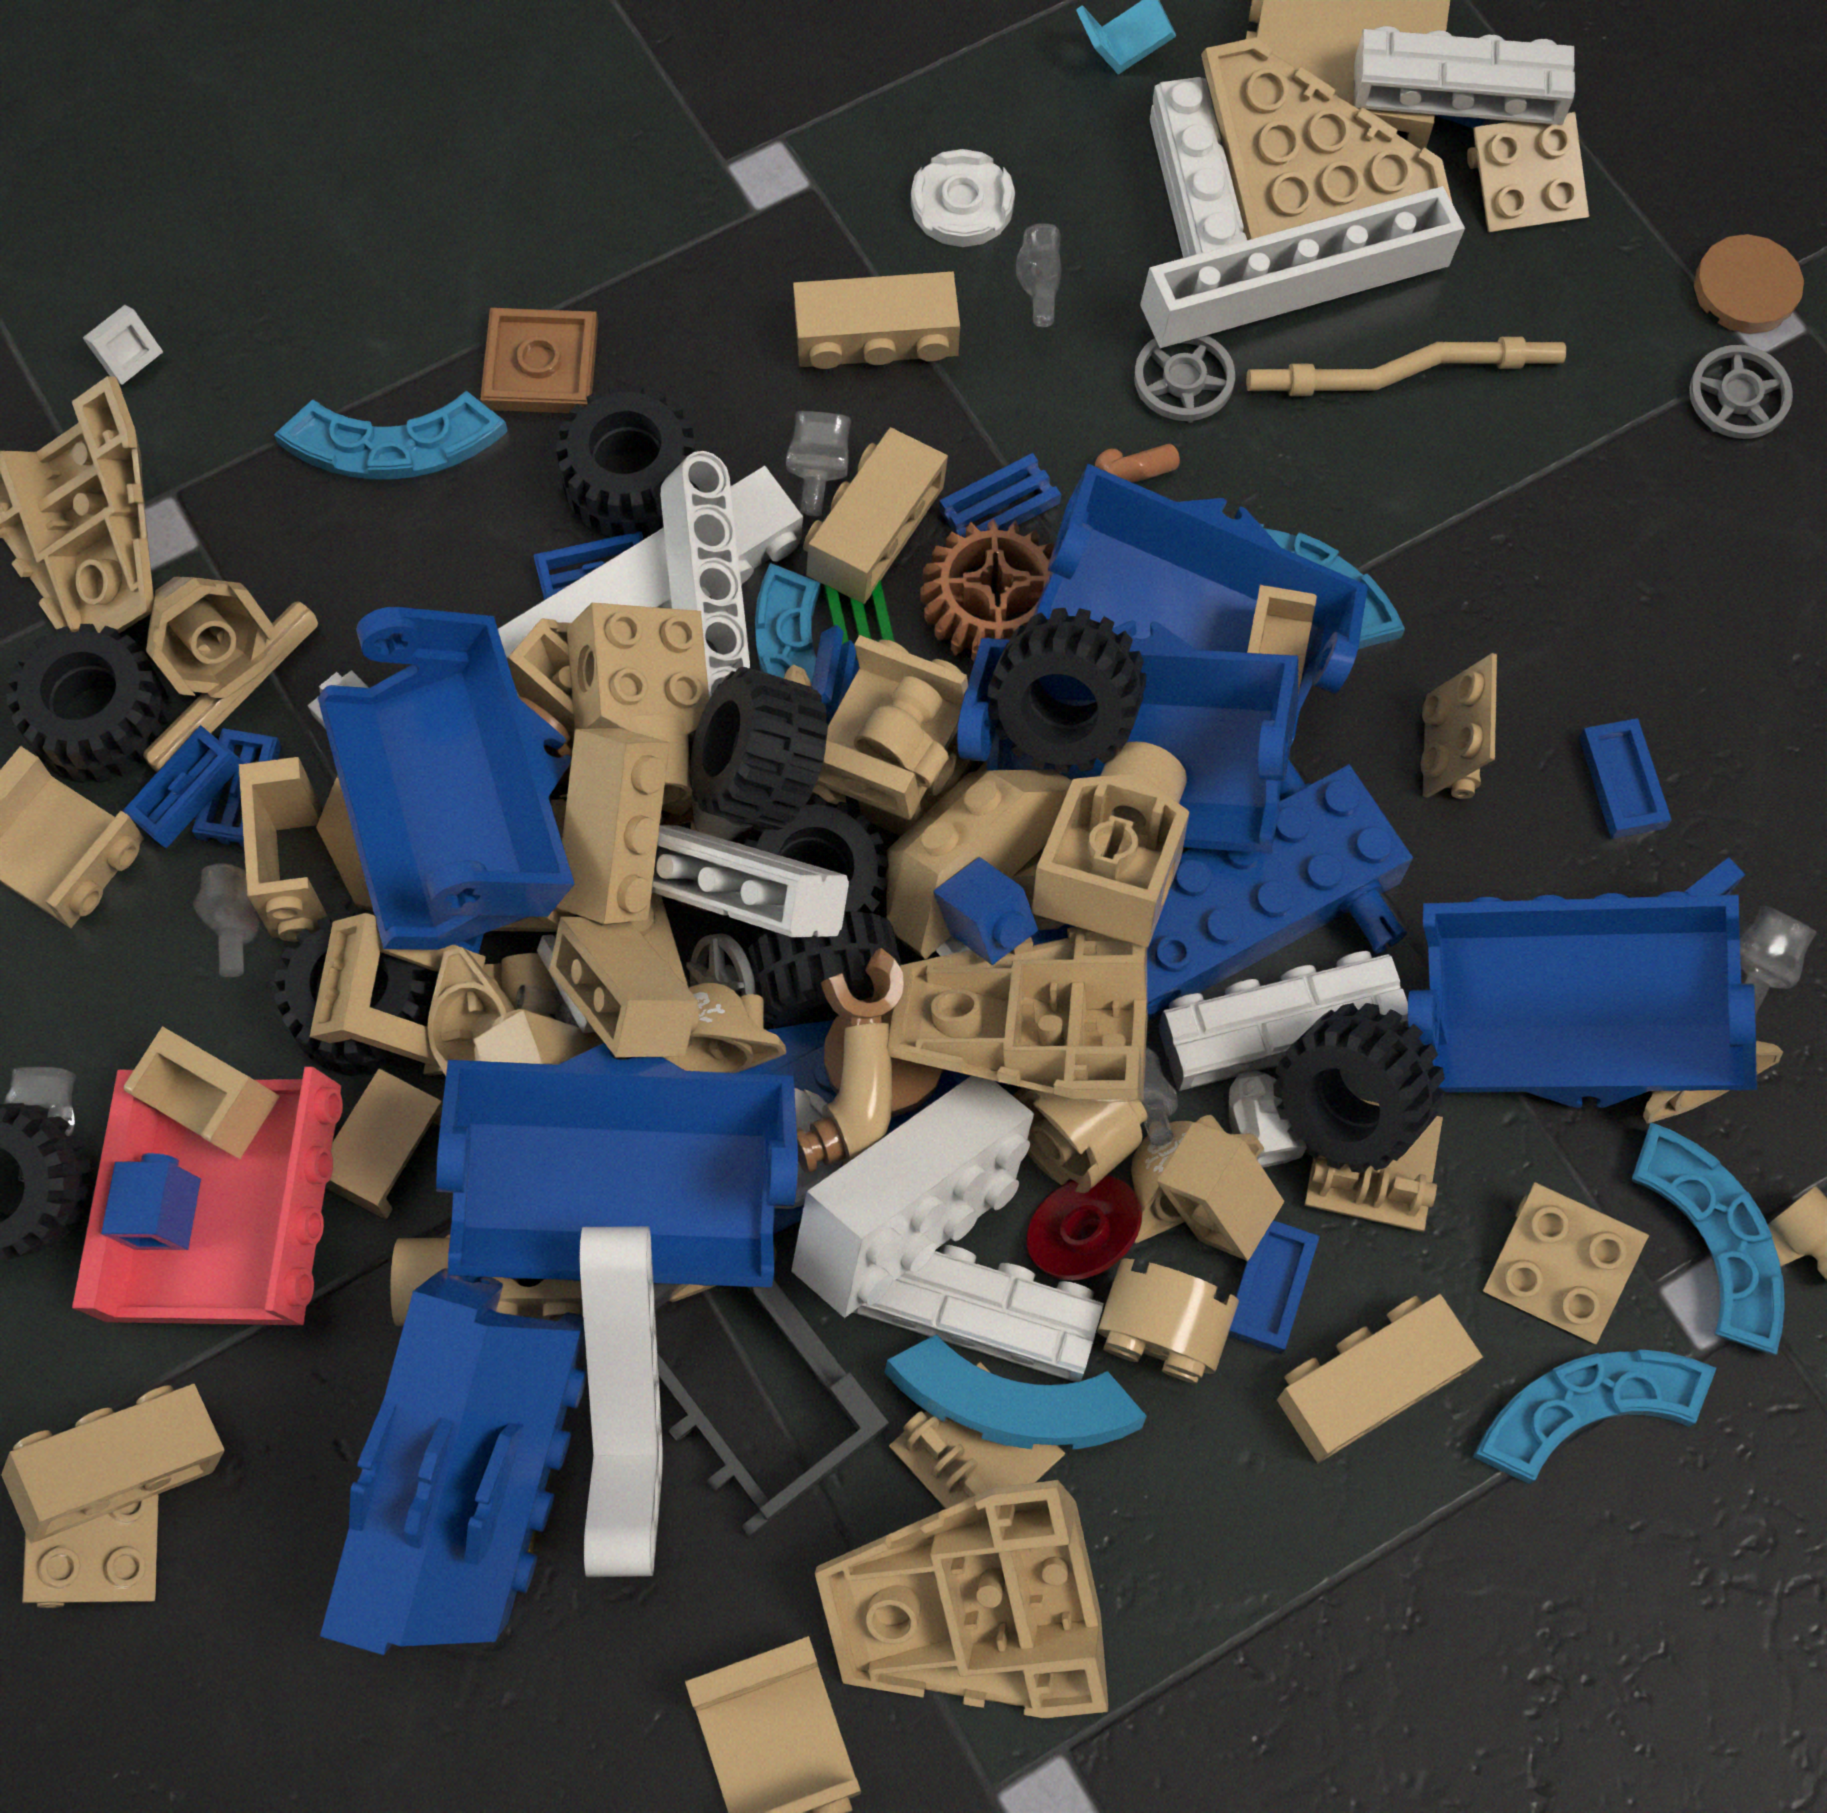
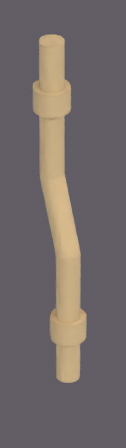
M1500 337L1498 342H1435L1374 369H1315L1313 364H1290L1288 369H1248L1246 386L1248 391H1288L1289 396H1312L1314 391H1377L1438 364H1497L1499 369H1522L1524 364H1563L1566 358V345L1564 342H1526L1524 337Z

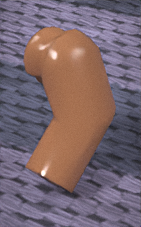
M1165 444L1123 457L1119 450L1111 448L1105 450L1096 458L1095 467L1135 483L1176 470L1180 463V457L1177 449L1172 444Z

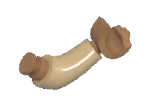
M882 948L875 951L865 970L874 985V994L870 1003L861 1002L852 996L842 973L820 982L826 999L834 1012L844 1019L851 1021V1027L845 1028L843 1071L839 1093L833 1102L823 1106V1118L811 1122L809 1132L805 1133L802 1128H797L798 1163L806 1174L816 1171L817 1162L821 1160L826 1166L839 1161L844 1166L886 1135L891 1120L892 1064L887 1049L889 1023H882L881 1015L893 1009L902 997L904 979L902 969L897 961Z

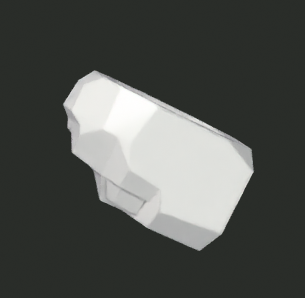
M1259 1071L1239 1073L1229 1092V1122L1232 1134L1251 1133L1258 1138L1265 1148L1256 1158L1262 1168L1302 1158L1307 1148L1306 1143L1301 1138L1297 1141L1293 1140L1287 1132L1291 1127L1289 1120H1280L1276 1109L1283 1101L1274 1096L1273 1083L1277 1079Z

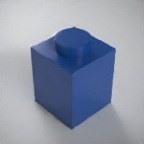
M978 857L933 891L949 934L991 965H994L1038 931L1024 888L981 857Z
M143 1154L141 1162H115L101 1234L134 1250H188L201 1178L178 1167L179 1160L177 1158L164 1154Z

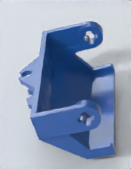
M1087 464L1066 506L1048 565L1050 574L1033 616L1042 612L1049 619L1053 609L1065 607L1068 616H1076L1078 609L1081 608L1090 610V619L1099 623L1103 616L1114 621L1113 628L1130 620L1136 621L1137 633L1132 637L1137 639H1145L1151 636L1150 623L1156 621L1196 650L1247 653L1260 585L1315 594L1317 599L1299 689L1292 745L1296 734L1299 711L1311 686L1314 685L1332 694H1336L1343 686L1352 669L1359 647L1368 585L1281 548L1244 507H1239L1234 516L1235 519L1227 517L1222 512L1227 504L1224 498L1175 502L1098 467Z
M385 607L365 615L358 622L356 628L363 655L370 660L412 665L371 688L326 686L318 697V702L371 904L376 916L383 949L440 950L530 916L548 917L575 885L549 797L570 765L572 758L569 755L555 758L545 751L544 745L559 750L566 742V739L518 698L494 616L404 607Z
M1134 620L1112 628V631L1117 635L1126 631L1133 639L1129 651L1140 650L1144 661L1141 672L1146 673L1144 697L1127 742H1145L1159 746L1174 755L1186 771L1187 783L1179 802L1181 806L1189 811L1183 847L1272 854L1279 813L1281 781H1284L1286 777L1298 706V656L1196 650L1156 621L1150 623L1151 636L1145 639L1132 637L1137 633L1136 621ZM981 638L959 715L957 744L960 759L970 761L987 760V771L1055 770V764L1045 762L1043 769L1031 765L1033 757L1026 753L1019 758L1010 751L1013 741L1010 738L1001 741L995 729L999 720L990 719L988 706L991 697H988L987 694L994 670L1006 644L1010 640ZM1050 674L1038 678L1045 692L1060 703L1070 706H1084L1096 702L1091 690L1076 678L1063 674ZM1096 758L1093 769L1081 772L1077 764L1071 765L1068 773L1061 774L1071 780L1097 777L1101 775L1105 763L1103 764Z
M1672 891L1660 894L1658 897L1628 898L1622 894L1607 893L1599 895L1594 899H1564L1556 895H1543L1529 901H1503L1495 897H1479L1471 902L1423 903V928L1428 944L1430 989L1409 991L1408 1029L1414 1023L1424 1032L1419 1037L1424 1046L1431 1043L1434 1046L1438 1056L1432 1062L1434 1066L1443 1067L1445 1080L1438 1087L1443 1091L1528 1092L1575 1108L1582 1107V1097L1591 1096L1597 1098V1107L1604 1108L1648 1091L1757 1090L1754 983L1741 984L1739 895L1691 896L1685 892Z
M605 1043L558 1065L448 1060L438 1142L437 1192H453L452 1224L448 1252L449 1276L581 1281L580 1239L582 1227L649 1226L653 1283L772 1287L774 1276L775 1206H794L797 1189L798 1144L794 1076L686 1071L663 1057H631L627 1060H620L613 1057V1053Z
M448 1268L441 1269L413 1290L385 1397L358 1460L357 1467L362 1468V1472L357 1483L353 1482L351 1486L349 1530L320 1637L384 1655L392 1644L397 1646L495 1642L509 1622L517 1591L526 1593L531 1583L537 1555L528 1553L533 1531L543 1532L554 1500V1494L545 1492L551 1468L558 1471L561 1469L570 1442L571 1433L561 1430L567 1407L577 1409L585 1388L588 1372L578 1369L585 1345L584 1318L582 1315L566 1312L559 1321L496 1312L503 1284L492 1277L449 1276Z

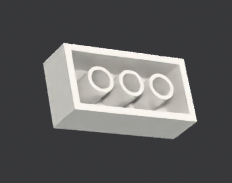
M970 1076L807 1191L791 1271L844 1318L864 1303L867 1305L875 1304L887 1293L893 1281L908 1270L912 1273L919 1271L928 1263L938 1247L950 1238L954 1241L960 1240L971 1230L978 1217L992 1207L995 1210L1001 1209L1012 1199L1019 1187V1181L1016 1180L1020 1163L1030 1147V1142L1027 1138L1034 1113L994 1080Z

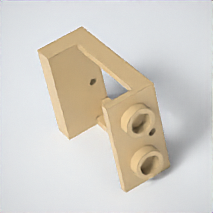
M363 913L333 921L310 1037L327 1043L353 1039L425 1063L423 1072L425 1075L435 1076L444 1074L430 1048L428 1027L370 1007L380 952L439 973L444 951L458 948V946L451 945L440 950L383 949L376 916ZM467 950L483 970L486 956Z

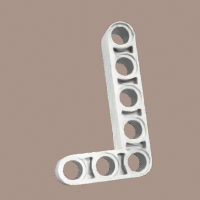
M582 1227L580 1239V1277L594 1453L584 1535L586 1577L653 1576L662 1482L663 1446L650 1227Z

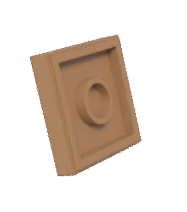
M490 308L481 403L490 410L549 413H569L576 404L583 407L587 406L586 397L592 394L598 332L597 312Z

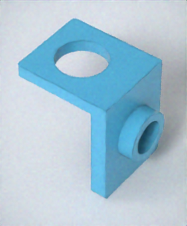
M1141 0L1103 27L1083 5L1076 9L1093 47L1118 75L1176 37V33L1159 0Z

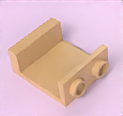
M859 635L854 646L860 668L828 726L824 761L816 784L911 820L927 788L917 784L915 773L858 752L854 746V739L876 708L893 704L891 695L903 677L912 676L932 686L943 700L942 706L930 723H922L921 727L947 751L958 730L960 710L966 689L968 688L967 675L947 661L934 659L931 662L909 654L905 648L893 641L880 640L877 642Z
M20 746L0 770V882L69 928H72L81 916L90 914L96 908L102 898L103 889L114 875L132 864L138 855L140 844L144 837L130 816L122 811L116 817L112 816L52 777L39 757Z
M299 757L239 764L247 896L272 938L279 937L284 941L296 942L298 941L296 936L305 928L311 934L321 929L317 921L328 915L308 877L280 881L277 830L317 825L322 814L321 803Z
M809 1636L685 1681L692 1706L697 1713L728 1813H848L853 1810L849 1799L860 1795L861 1790L854 1775Z

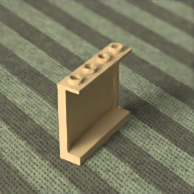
M1252 0L1248 22L1258 23L1257 32L1247 31L1246 39L1254 37L1260 39L1274 49L1272 51L1273 54L1296 69L1301 66L1336 89L1334 92L1336 95L1354 106V63L1363 29L1375 30L1379 27L1390 26L1406 33L1427 34L1437 30L1446 31L1450 0ZM1366 109L1398 131L1406 132L1405 140L1420 150L1427 147L1435 115Z

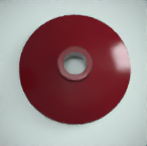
M1105 1176L1088 1192L1082 1194L1074 1192L1079 1183L1073 1180L1056 1189L1040 1204L1028 1227L1027 1248L1032 1260L1041 1271L1051 1277L1062 1280L1085 1279L1109 1269L1129 1251L1141 1228L1142 1208L1134 1191L1122 1180Z

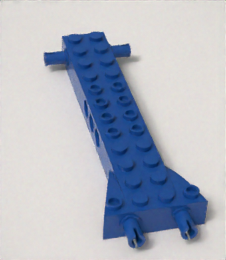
M1288 760L1286 777L1284 781H1281L1279 813L1272 854L1192 848L1182 853L1149 947H1147V1022L1161 1015L1163 1011L1169 1010L1168 1005L1173 1000L1185 995L1205 991L1350 912L1376 954L1386 951V943L1391 948L1407 935L1406 929L1400 925L1380 894L1401 883L1413 856L1350 764L1313 784H1305L1290 760ZM1065 923L1058 929L1038 930L1030 937L1032 938L1033 945L1068 938L1067 928L1076 926ZM834 1020L766 1030L776 1034L782 1040L786 1047V1054L737 1073L794 1076V1088L813 1092L819 1095L827 1104L833 1102L837 1094L832 1090L824 1069L825 1038ZM944 1069L935 1093L916 1110L891 1117L886 1135L972 1075ZM995 1081L1011 1095L1021 1088L1020 1086ZM804 1205L793 1209L774 1208L773 1235L797 1222L801 1224Z

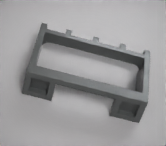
M774 1277L772 1287L748 1288L858 1431L770 1501L657 1353L660 1379L688 1414L675 1424L669 1432L678 1441L697 1427L725 1464L723 1468L706 1481L714 1492L733 1477L740 1483L760 1510L758 1513L750 1516L741 1526L748 1537L757 1532L883 1432L889 1423L850 1372L846 1374L775 1282ZM656 1283L654 1285L655 1310L689 1284Z

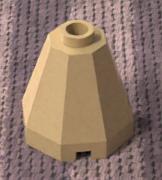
M173 577L155 590L146 652L179 694L195 696L193 692L207 693L210 697L226 699L265 671L268 655L264 650L267 638L271 641L274 626L241 583L194 577Z

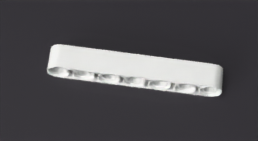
M697 451L687 456L664 480L661 485L660 496L672 609L701 611L710 699L711 693L714 692L719 683L721 684L731 671L736 672L740 667L750 668L730 477L727 467L720 458L713 453ZM690 481L696 484L699 490L694 488ZM695 533L702 537L706 545L699 541ZM700 586L707 589V591L711 595V598L704 594ZM706 639L714 644L718 653L711 650ZM695 735L688 740V741H689V751H690V762H691L692 746H693V742H694V737H695ZM693 795L691 796L694 821L699 832L732 841L752 827V825L703 812L699 809L698 803L694 801Z

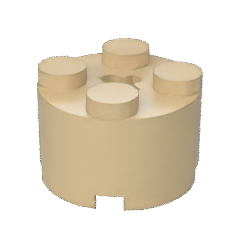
M1021 1087L1012 1095L1034 1113L1027 1138L1030 1142L1027 1154L1043 1172L1063 1186L1069 1179L1079 1183L1074 1192L1081 1194L1088 1192L1142 1143L1140 1124L1147 1119V1112L1140 1101L1080 1102L1072 1098Z
M1122 1259L1097 1328V1332L1107 1338L1103 1350L1132 1362H1138L1142 1354L1165 1361L1162 1372L1190 1383L1197 1384L1198 1379L1202 1378L1203 1373L1214 1374L1239 1300L1230 1294L1224 1303H1221L1214 1299L1217 1286L1204 1280L1150 1262L1146 1274L1134 1272L1131 1269L1135 1259Z

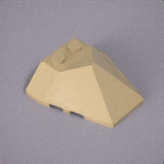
M107 376L72 401L79 423L37 452L0 451V538L4 539L17 558L12 563L20 577H30L43 596L39 605L56 629L68 626L71 632L79 631L80 624H94L98 633L101 632L104 626L115 628L118 633H121L150 615L154 605L142 482L141 452L135 427L117 377Z
M1080 927L1067 928L1068 938L1033 945L1032 938L1029 937L994 965L989 964L981 957L977 958V954L972 950L900 965L903 973L904 988L902 997L893 1008L887 1046L889 1056L1068 1097L1080 1102L1143 1101L1148 1019L1147 947Z
M1059 1480L989 1489L816 1567L815 1577L843 1684L924 1697L925 1690L964 1696V1705L984 1708L985 1700L1025 1707L1024 1715L1039 1718L1108 1712L1100 1607L1077 1504Z

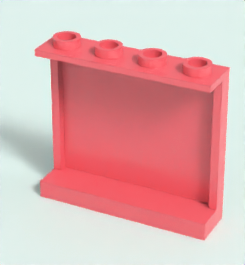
M304 1067L303 1079L255 1080L280 1097L243 1156L239 1159L124 1091V1085L134 1070H118L72 1308L104 1322L303 1325L306 1305L311 1301L314 1292L312 1268L316 1244L320 1241L324 1228L321 1211L325 1186L333 1172L331 1149L335 1124L339 1121L343 1109L341 1085L314 1067ZM143 1154H164L177 1158L179 1160L178 1167L201 1178L188 1250H134L101 1234L115 1162H141Z

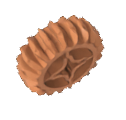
M994 518L988 523L987 531L982 532L970 522L968 527H966V538L951 531L946 539V547L936 546L932 552V563L926 564L923 569L922 580L925 583L920 589V601L923 602V605H926L924 608L925 621L927 624L935 625V637L938 642L952 639L951 651H953L955 656L968 648L972 650L971 659L975 662L981 638L1010 640L1013 632L1020 625L1027 627L1030 617L1034 614L1050 574L1048 565L1054 545L1050 543L1039 546L1040 536L1036 529L1026 536L1019 535V526L1016 520L1008 527V531L998 530V525ZM984 565L978 571L965 573L974 567ZM992 579L996 580V591H999V607L995 605V594H992ZM1027 607H1033L1025 615L1011 621H1006L1012 614L1027 612ZM970 614H975L981 617L983 620L978 619Z

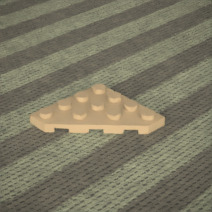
M1254 37L1205 48L1202 52L1201 57L1244 226L1243 232L1246 234L1247 240L1441 186L1444 187L1452 202L1443 161L1440 157L1425 147L1420 150L1397 135L1398 130L1365 108L1362 107L1359 110L1334 93L1336 89L1301 66L1296 69L1273 54L1272 51L1274 49L1260 39Z

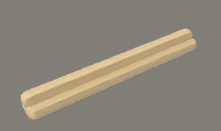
M301 602L292 603L272 623L274 628L271 641L267 638L264 650L268 655L265 671L226 699L210 697L207 693H202L144 751L143 757L147 764L158 772L200 725L212 733L317 627L318 621L314 613Z

